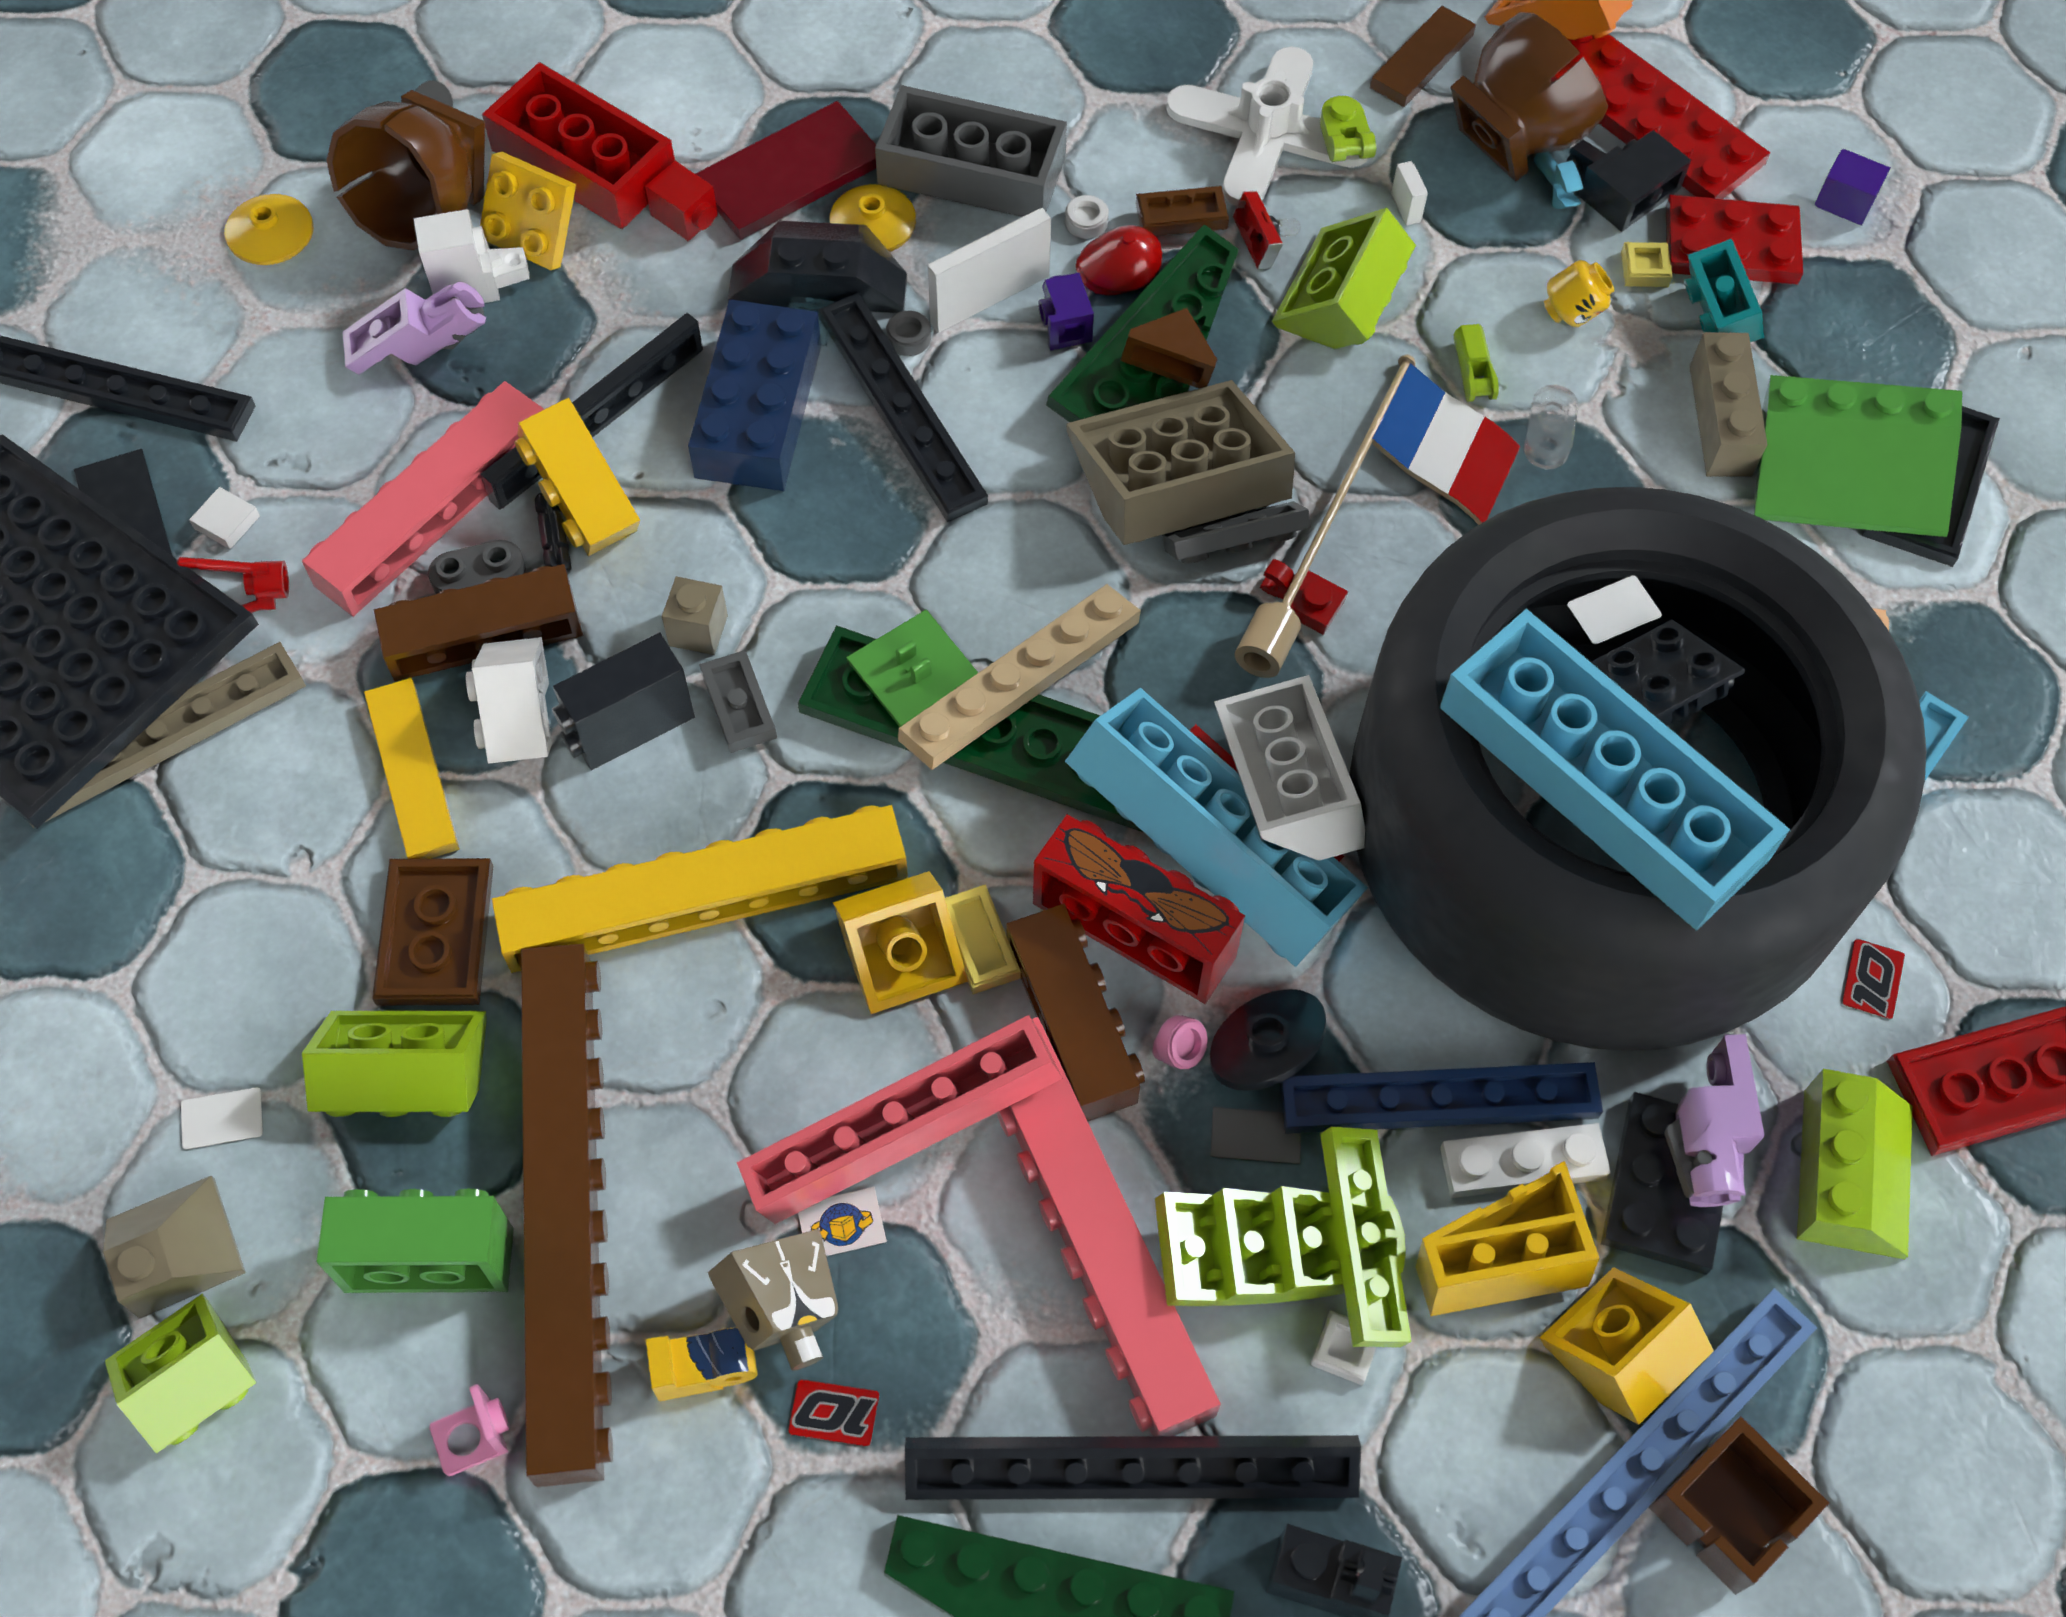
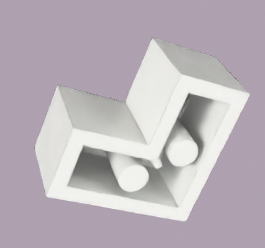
M542 637L485 643L477 658L472 660V671L466 672V687L470 702H478L480 719L474 720L476 745L478 749H486L488 764L542 758L549 755L552 738L545 701L549 680Z

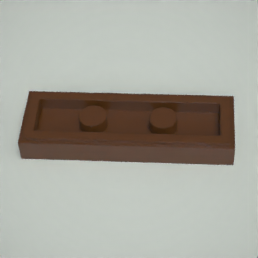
M1442 5L1375 73L1371 79L1370 88L1405 107L1474 35L1476 24Z

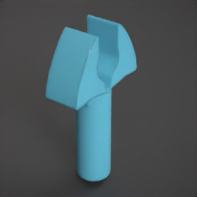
M1549 152L1537 153L1534 157V162L1553 185L1552 206L1556 209H1564L1580 205L1581 201L1573 192L1583 190V186L1574 162L1568 161L1558 164Z

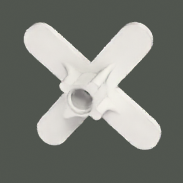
M1285 47L1278 50L1272 57L1263 79L1256 83H1243L1241 98L1193 85L1178 86L1168 95L1167 111L1173 120L1240 139L1223 184L1224 197L1234 206H1237L1243 191L1257 190L1261 200H1263L1282 150L1351 168L1361 166L1369 159H1360L1359 155L1346 156L1345 161L1331 162L1321 132L1320 119L1302 114L1304 106L1303 96L1313 69V59L1306 50L1299 47Z

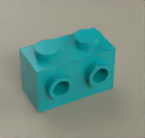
M1729 239L1689 254L1690 277L1684 279V284L1691 303L1700 302L1704 314L1699 315L1702 331L1705 333H1749L1750 343L1764 338L1763 313L1733 240Z

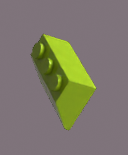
M1387 207L1321 228L1278 308L1272 323L1276 328L1332 349L1365 343L1374 334L1375 326L1384 308L1391 301V294L1400 276L1406 271L1407 263L1416 244Z
M330 1011L302 1052L307 1112H326V1114L333 1117L349 1116L356 1112H379V1114L386 1117L402 1116L409 1112H432L435 1116L451 1117L462 1112H468L480 1088L487 1023L486 1011Z
M1823 1068L1804 1090L1797 1240L1905 1260L1908 1257L1913 1106L1879 1079Z

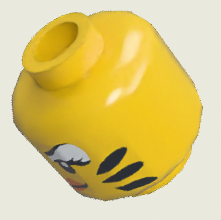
M1578 260L1548 280L1547 294L1549 298L1544 301V305L1556 323L1563 320L1568 325L1578 328L1608 309L1611 304L1610 294L1614 292V286L1608 274L1599 263L1594 262L1590 264L1584 260Z

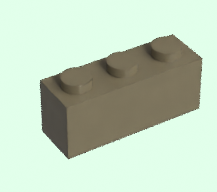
M1703 332L1689 367L1706 477H1752L1767 447V439L1749 333Z

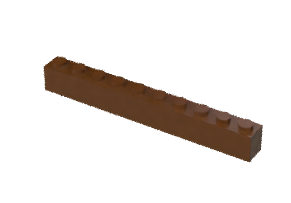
M584 943L521 949L526 1476L536 1487L604 1480V1463L613 1461L612 1431L610 1427L603 1428V1406H610L612 1402L611 1377L609 1371L602 1372L601 1351L610 1349L609 1319L607 1316L600 1317V1296H608L609 1275L606 1262L599 1263V1243L607 1242L608 1227L605 1210H598L597 1191L606 1190V1168L604 1159L597 1158L596 1140L605 1138L602 1107L595 1108V1090L603 1089L604 1086L602 1060L600 1057L594 1058V1041L602 1040L603 1033L600 1009H593V992L601 991V972L599 962L590 960Z

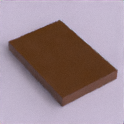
M490 858L389 859L372 996L376 1006L480 1005L494 867Z

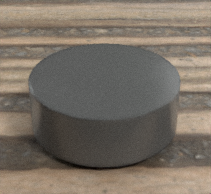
M902 311L889 319L886 326V335L897 354L914 356L924 352L930 345L931 326L928 319L921 313Z

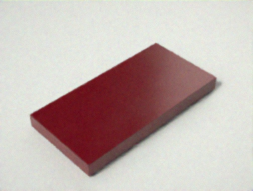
M837 100L695 174L714 187L717 212L741 240L876 169V144Z

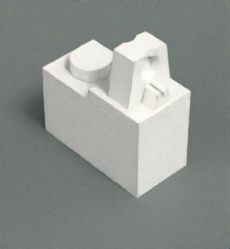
M468 209L414 218L419 254L433 295L448 285L463 282L473 287L482 296L483 302L488 303L500 300L498 288L529 279L528 264L523 247L489 249L482 226L473 227Z

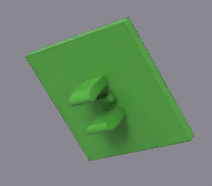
M927 609L847 657V662L899 727L978 673Z

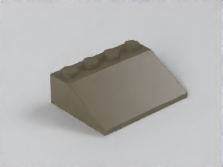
M1232 380L1066 423V432L1103 518L1123 545L1142 542L1152 537L1184 530L1188 527L1217 519H1224L1234 514L1292 499L1295 452Z

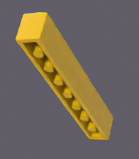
M871 805L859 808L850 815L833 819L818 817L807 821L803 826L786 830L777 828L766 829L756 834L755 837L735 842L730 840L715 841L706 846L705 849L688 853L668 852L660 855L656 860L641 864H617L608 868L606 872L585 877L570 875L559 879L555 884L534 889L531 887L514 888L504 896L492 898L501 952L510 972L515 973L521 971V949L584 943L588 955L897 882L908 878L907 860L892 805L884 807Z

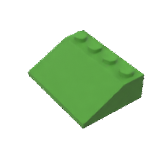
M1770 375L1762 408L1767 447L1758 463L1754 506L1755 516L1769 521L1947 537L1961 434L1962 391Z

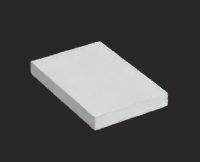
M1043 208L1037 209L928 264L930 323L938 333L1049 277L1051 218Z

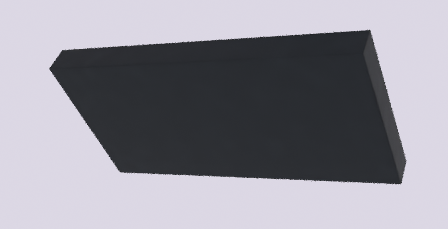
M1962 406L1961 434L1947 537L1865 529L1862 536L1953 567L1961 552L2000 418Z

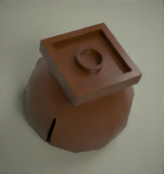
M1523 12L1518 13L1503 23L1485 44L1481 52L1474 83L1463 75L1450 86L1459 130L1515 182L1529 171L1527 158L1530 154L1566 150L1588 136L1604 118L1608 108L1601 83L1584 57L1555 82L1550 80L1580 52L1550 23L1535 13Z
M410 90L402 95L401 103L385 101L366 107L345 121L333 132L326 162L334 192L341 190L369 172L372 173L367 178L342 192L336 198L356 226L384 246L411 251L418 249L414 218L465 210L468 203L475 205L484 199L485 121L414 90Z

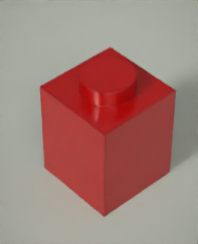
M676 160L645 185L651 216L687 241H690L701 230L707 229L718 216L714 187Z

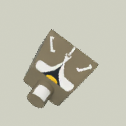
M819 1229L732 1251L707 1272L747 1347L752 1350H758L781 1343L792 1371L808 1367L823 1358L813 1332H816L837 1316L838 1304Z

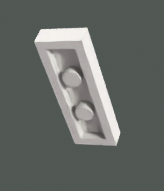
M1599 1123L1443 1141L1440 1147L1450 1198L1508 1192L1522 1183L1525 1186L1549 1173L1552 1167L1563 1161L1566 1163L1573 1184L1607 1180L1611 1174Z

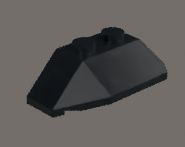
M778 221L733 263L728 302L730 299L787 308L820 309L855 293H859L871 312L899 313L905 309L907 272L867 225Z

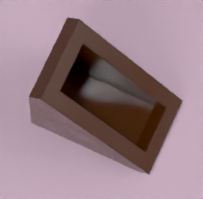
M1185 308L1132 328L1120 361L1199 389L1208 386L1217 363V358L1190 312Z

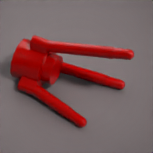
M179 557L177 559V564L181 567L243 573L246 595H255L257 599L241 605L251 613L259 610H276V599L288 598L289 575L284 560L251 563Z

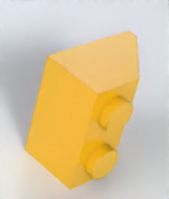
M930 871L833 902L849 957L871 1014L968 982L943 889Z
M1614 1267L1539 1337L1547 1350L1600 1404L1638 1425L1714 1352L1690 1303Z

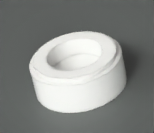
M1078 196L1072 199L1066 206L1065 226L1075 237L1082 239L1096 238L1103 234L1108 226V207L1101 199L1095 196Z

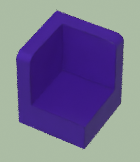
M1842 149L1825 179L1815 206L1862 226L1891 167Z

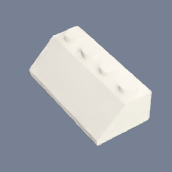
M1309 675L1214 702L1261 839L1318 861L1364 848L1365 824L1361 803Z

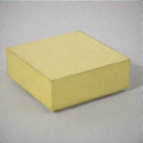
M1624 242L1621 258L1625 286L1669 287L1672 280V270L1668 243Z

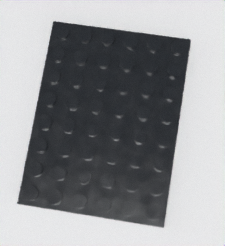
M2 434L0 435V800L38 829L259 624L250 611L190 568L179 566L177 559Z

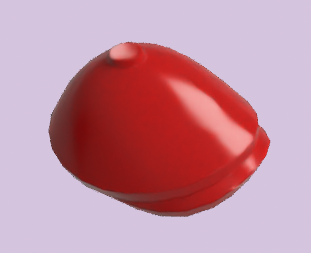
M1135 225L1120 226L1102 234L1083 248L1076 260V271L1080 273L1086 288L1098 295L1112 296L1137 291L1147 287L1160 273L1162 248L1157 237L1149 230Z

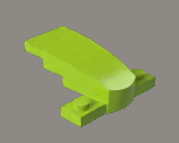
M1330 1127L1320 1134L1329 1193L1281 1186L1272 1193L1222 1188L1213 1195L1163 1192L1154 1198L1167 1306L1252 1305L1345 1294L1353 1347L1401 1348L1411 1343L1412 1339L1401 1278L1406 1256L1405 1233L1399 1212L1387 1192L1378 1131L1376 1129Z

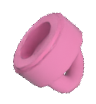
M1175 1015L1167 1019L1161 1026L1153 1042L1152 1053L1156 1059L1178 1069H1190L1202 1060L1206 1052L1208 1042L1206 1029L1201 1022L1194 1018Z

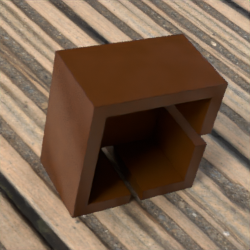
M1740 1416L1697 1456L1649 1508L1686 1546L1697 1540L1703 1548L1696 1556L1736 1595L1754 1585L1789 1548L1787 1545L1796 1540L1830 1502Z

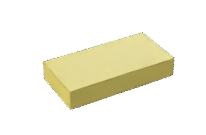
M986 884L946 897V904L972 994L974 995L1021 979L1020 968Z

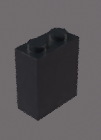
M660 632L553 685L559 705L553 707L552 711L563 730L560 732L562 739L572 757L576 758L582 755L591 771L695 718L684 669Z

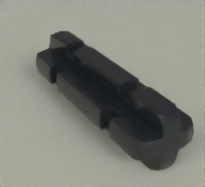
M539 493L536 495L534 502L538 515L537 521L541 546L544 552V565L553 567L565 564L567 574H569L572 566L568 553L567 535L562 526L564 522L563 513L558 505L551 507L543 494Z

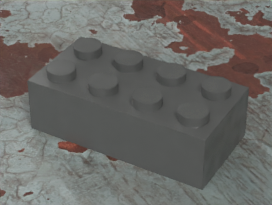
M901 85L875 148L877 181L879 185L1020 217L1041 208L1047 212L1066 159L1067 121Z

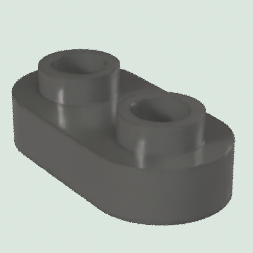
M496 540L440 554L431 562L428 569V577L434 592L437 594L446 589H461L482 584L492 578H507L524 574L526 566L520 549L514 543L506 540ZM505 558L503 561L498 563L492 562L496 559ZM458 569L452 574H446L450 570Z

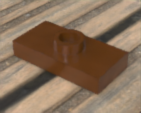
M1222 186L1136 194V209L1140 227L1149 230L1155 236L1195 233L1203 224L1213 231L1228 229L1229 217Z

